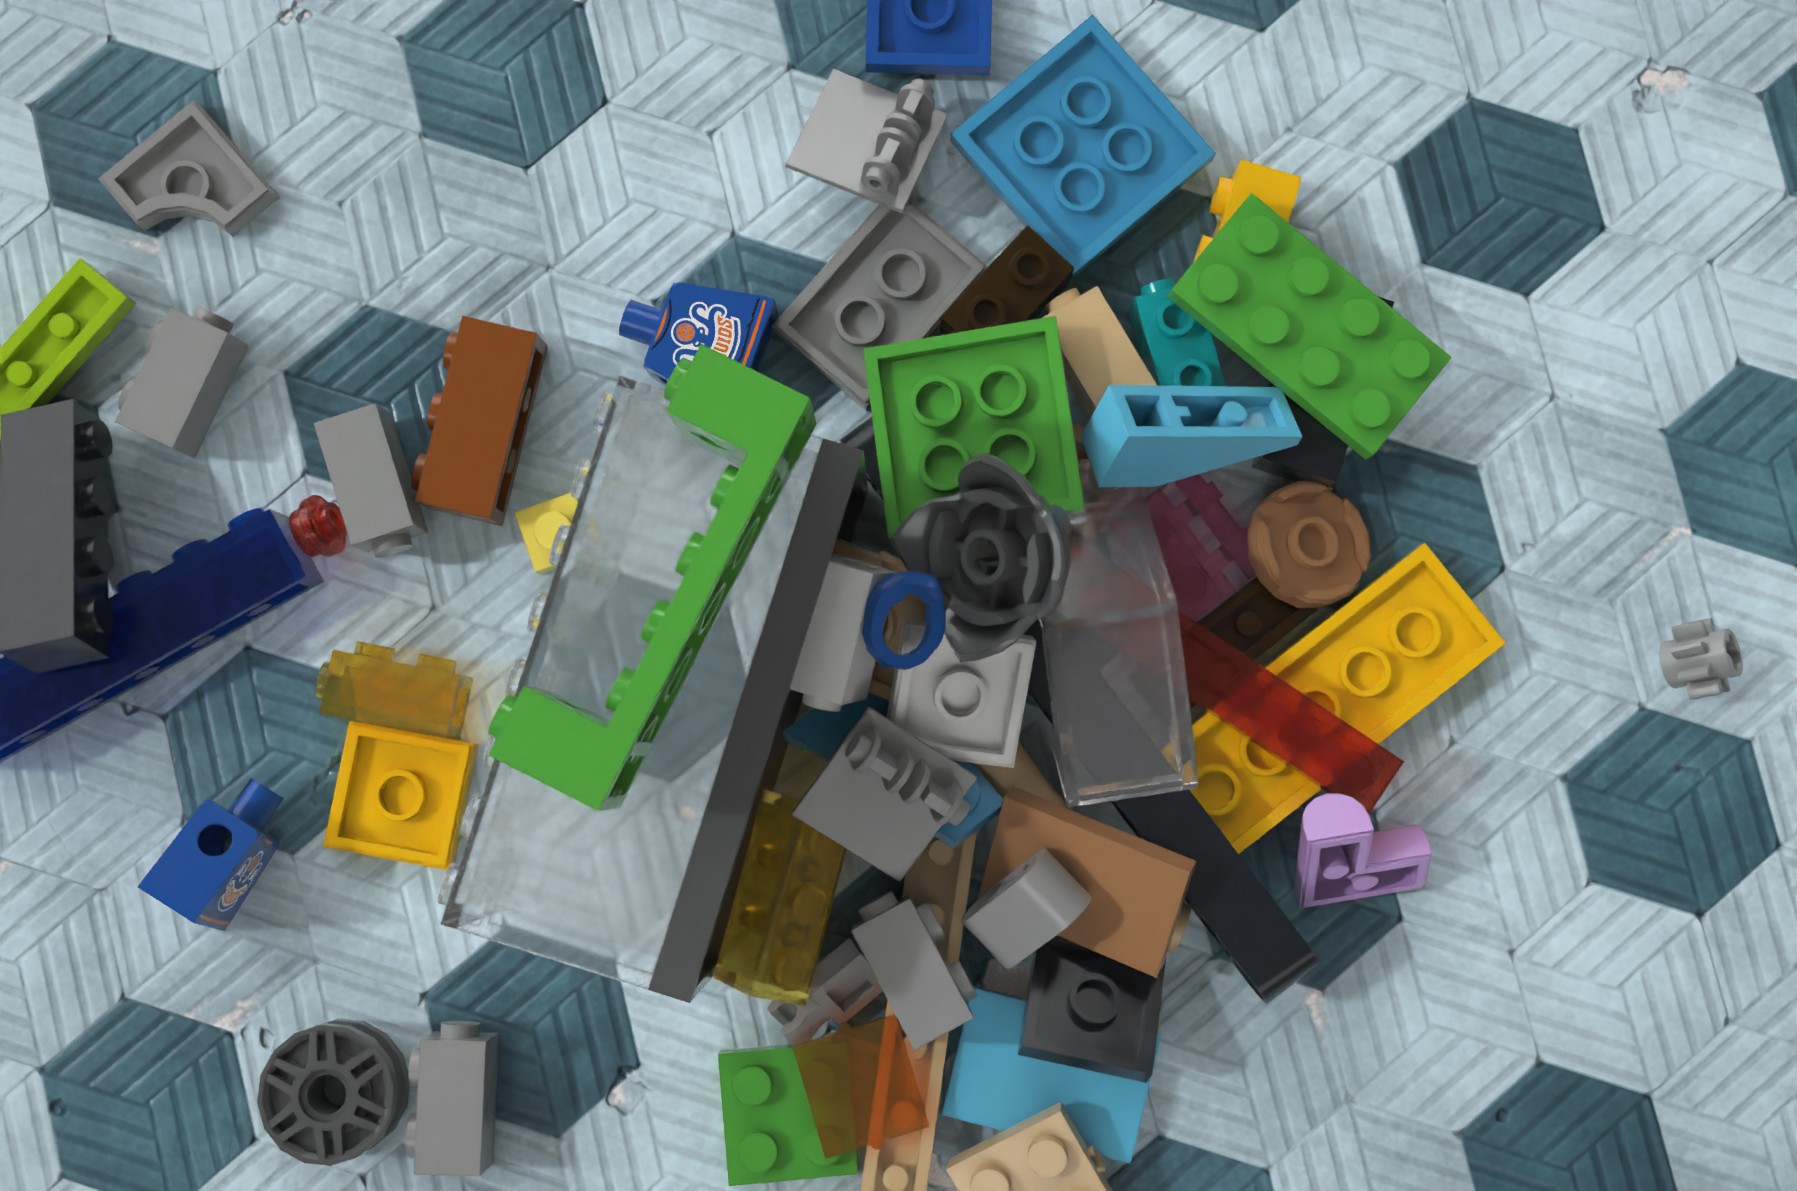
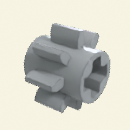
M1712 618L1672 626L1671 629L1675 640L1662 642L1659 650L1661 668L1671 688L1687 686L1690 700L1720 695L1723 692L1730 691L1727 678L1740 676L1743 670L1741 650L1734 633L1730 629L1715 631Z

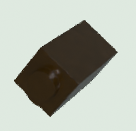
M1027 225L941 316L940 332L946 335L1034 320L1041 314L1044 307L1056 298L1069 284L1074 267Z

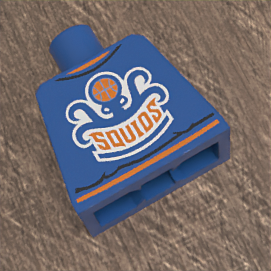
M677 282L672 284L663 310L630 300L621 319L619 335L649 345L643 366L649 376L664 385H667L675 366L683 357L690 361L693 360L700 344L758 372L772 333L771 326L775 323L778 316L775 299L766 296Z
M250 778L229 809L207 799L196 810L137 888L195 924L225 931L278 849L280 842L262 830L284 798ZM232 837L230 848L223 853L226 841Z

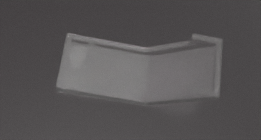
M1089 459L1078 460L1086 512L1069 515L1071 521V531L1068 537L1070 569L1063 590L1062 602L1047 617L1039 618L1055 732L1053 753L1066 806L1069 808L1195 789L1198 787L1199 780L1178 605L1142 487H1099Z

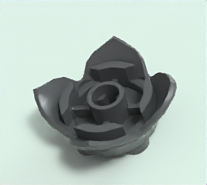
M990 454L976 455L965 462L958 474L959 493L953 496L931 499L915 508L890 538L908 571L931 574L940 583L942 593L948 597L949 604L945 612V635L960 662L981 660L1005 651L1017 642L1039 618L1047 617L1053 610L1058 608L1063 599V590L1070 569L1068 537L1071 531V521L1068 513L1058 505H1050L1043 496L1036 492L1020 472L1002 459Z

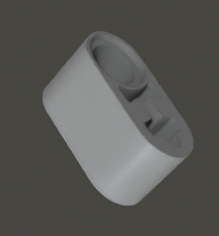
M1043 848L986 891L968 909L961 922L1008 970L1072 924L1089 905L1092 896L1046 848Z

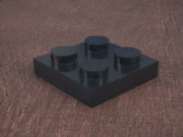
M1055 936L1033 952L1017 1055L1147 1083L1153 1074L1166 959L1156 978L1060 936Z

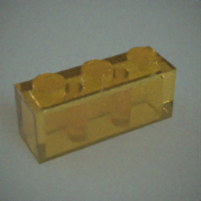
M763 789L713 978L752 997L806 1006L847 849L792 815L791 812L801 798Z

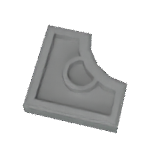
M195 99L98 178L134 222L145 231L166 219L193 216L216 223L233 237L280 198L276 191Z

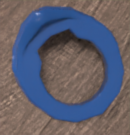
M898 572L888 574L872 589L866 602L862 635L866 650L882 667L901 670L911 669L924 663L940 645L945 631L946 615L944 597L938 580L931 574L922 572ZM907 594H912L919 598L926 606L924 617L927 626L919 645L911 652L899 655L888 648L883 638V624L892 606L902 602Z

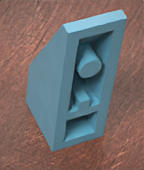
M1108 385L1080 437L1099 487H1157L1296 446L1303 436L1284 393L1278 387Z

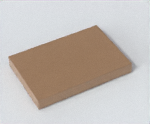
M1012 786L1004 796L978 899L1039 850L1046 848L1092 896L1089 905L1080 916L1057 936L1157 978L1164 965L1197 861Z

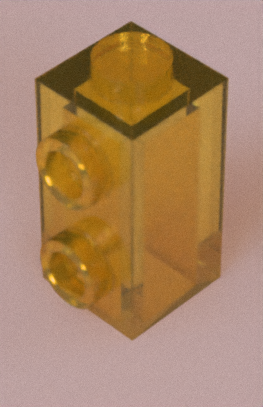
M356 641L354 654L333 650L330 662L326 661L321 666L316 681V697L322 700L319 710L320 714L445 739L461 738L473 677L455 674L457 661L419 654L417 665L413 666L393 662L394 648Z

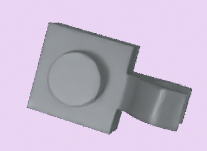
M849 938L799 979L805 991L784 992L777 996L767 1009L782 1025L789 1022L795 1016L781 1032L795 1047H799L811 1040L817 1030L830 1018L839 1026H842L883 992L863 952Z

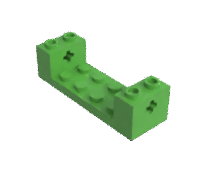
M700 344L692 361L683 357L675 366L663 395L665 399L671 401L666 412L683 437L741 465V467L737 468L729 464L721 475L710 499V505L717 508V513L706 535L704 536L696 531L691 535L675 568V572L682 575L683 579L671 603L660 599L644 625L640 640L649 644L636 671L625 667L615 681L605 704V708L614 712L611 720L609 721L551 691L523 686L518 697L512 694L506 696L497 709L488 730V734L496 738L488 756L597 811L617 809L622 806L817 424L810 397L703 344Z

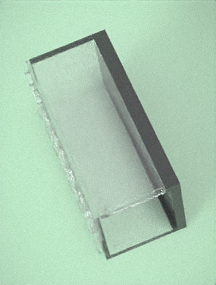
M619 376L614 393L605 391L601 396L593 422V431L600 433L593 458L584 457L576 470L571 496L572 498L579 499L571 525L562 524L555 535L550 551L549 563L557 566L549 593L540 591L534 600L528 618L527 630L535 633L527 660L518 658L511 670L506 685L505 698L509 694L518 697L523 686L551 691L609 721L611 720L614 712L605 708V704L615 681L625 667L636 671L649 644L640 640L644 625L660 599L671 603L683 579L682 575L675 572V568L691 535L695 531L704 536L706 535L717 513V508L710 505V499L721 475L729 464L737 468L741 467V465L681 435L666 412L671 401L663 397L665 389ZM815 435L810 436L620 808L597 811L488 756L496 738L490 736L483 757V766L491 769L483 795L474 794L470 799L461 823V835L469 838L460 864L454 862L450 864L440 886L438 903L446 906L441 925L688 1003L704 988L717 973L789 742L784 740L783 731L795 723L801 706L803 693L791 690L790 686L837 539L852 543L866 499L868 483L863 450Z

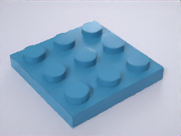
M1093 14L950 133V142L1025 227L1028 225L1074 267L1071 280L1212 162L1216 155L1213 149Z

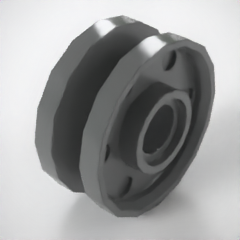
M336 1019L294 1033L273 1051L260 1075L257 1104L264 1129L281 1151L303 1163L332 1166L359 1157L365 1151L374 1148L395 1130L407 1108L410 1085L404 1055L387 1033L365 1021ZM328 1075H333L340 1079L345 1087L346 1098L343 1106L334 1105L325 1096L324 1082Z

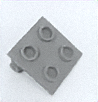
M833 69L785 167L903 213L948 114L934 109L933 87L924 80L914 79L910 84L902 86L899 93L896 94Z
M868 707L791 813L799 820L900 882L942 825L949 822L954 826H958L965 819L970 809V803L965 801L963 797L976 781L977 776L874 709Z

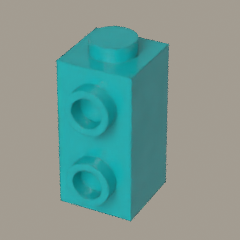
M1177 278L1162 279L1143 286L1140 289L1141 295L1134 298L1128 314L1140 357L1157 386H1226L1211 332L1166 296L1177 283Z

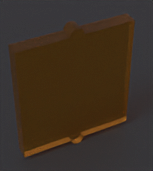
M895 1014L853 1027L848 1023H841L837 1032L793 1045L825 1159L869 1145L879 1150L884 1146L885 1140L929 1127L899 1021Z

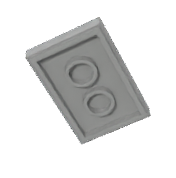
M908 200L903 213L878 205L771 326L772 331L867 411L871 405L863 348L932 337L940 328L941 316L988 266L912 201Z

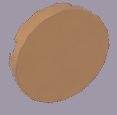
M1297 481L1267 495L1253 511L1246 533L1248 558L1258 580L1277 599L1297 608H1321L1351 595L1358 586L1356 584L1360 580L1361 573L1367 571L1371 557L1369 532L1359 510L1347 498L1341 500L1336 494L1330 492L1334 488L1317 482Z

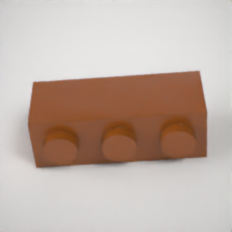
M462 316L458 333L451 332L449 334L443 353V367L448 369L443 393L436 392L428 410L427 426L428 429L433 430L427 454L421 453L418 456L412 473V489L417 491L415 502L430 510L503 526L548 348L547 344L537 333Z

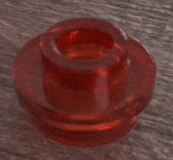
M312 495L300 502L299 509L291 512L289 517L290 530L297 545L305 554L310 557H317L321 554L326 557H332L344 550L346 544L345 537L348 534L340 508L335 503L328 502L319 495Z

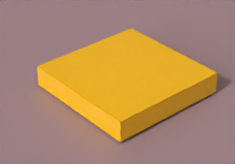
M349 721L323 847L443 870H453L479 744L364 722Z

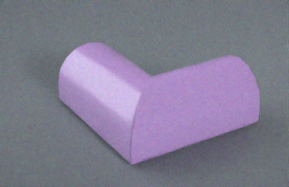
M1327 793L1316 797L1306 806L1302 816L1294 879L1295 896L1298 906L1305 908L1423 888L1432 857V851L1424 830L1420 825H1411L1374 832L1369 814L1364 806L1353 797L1341 793Z

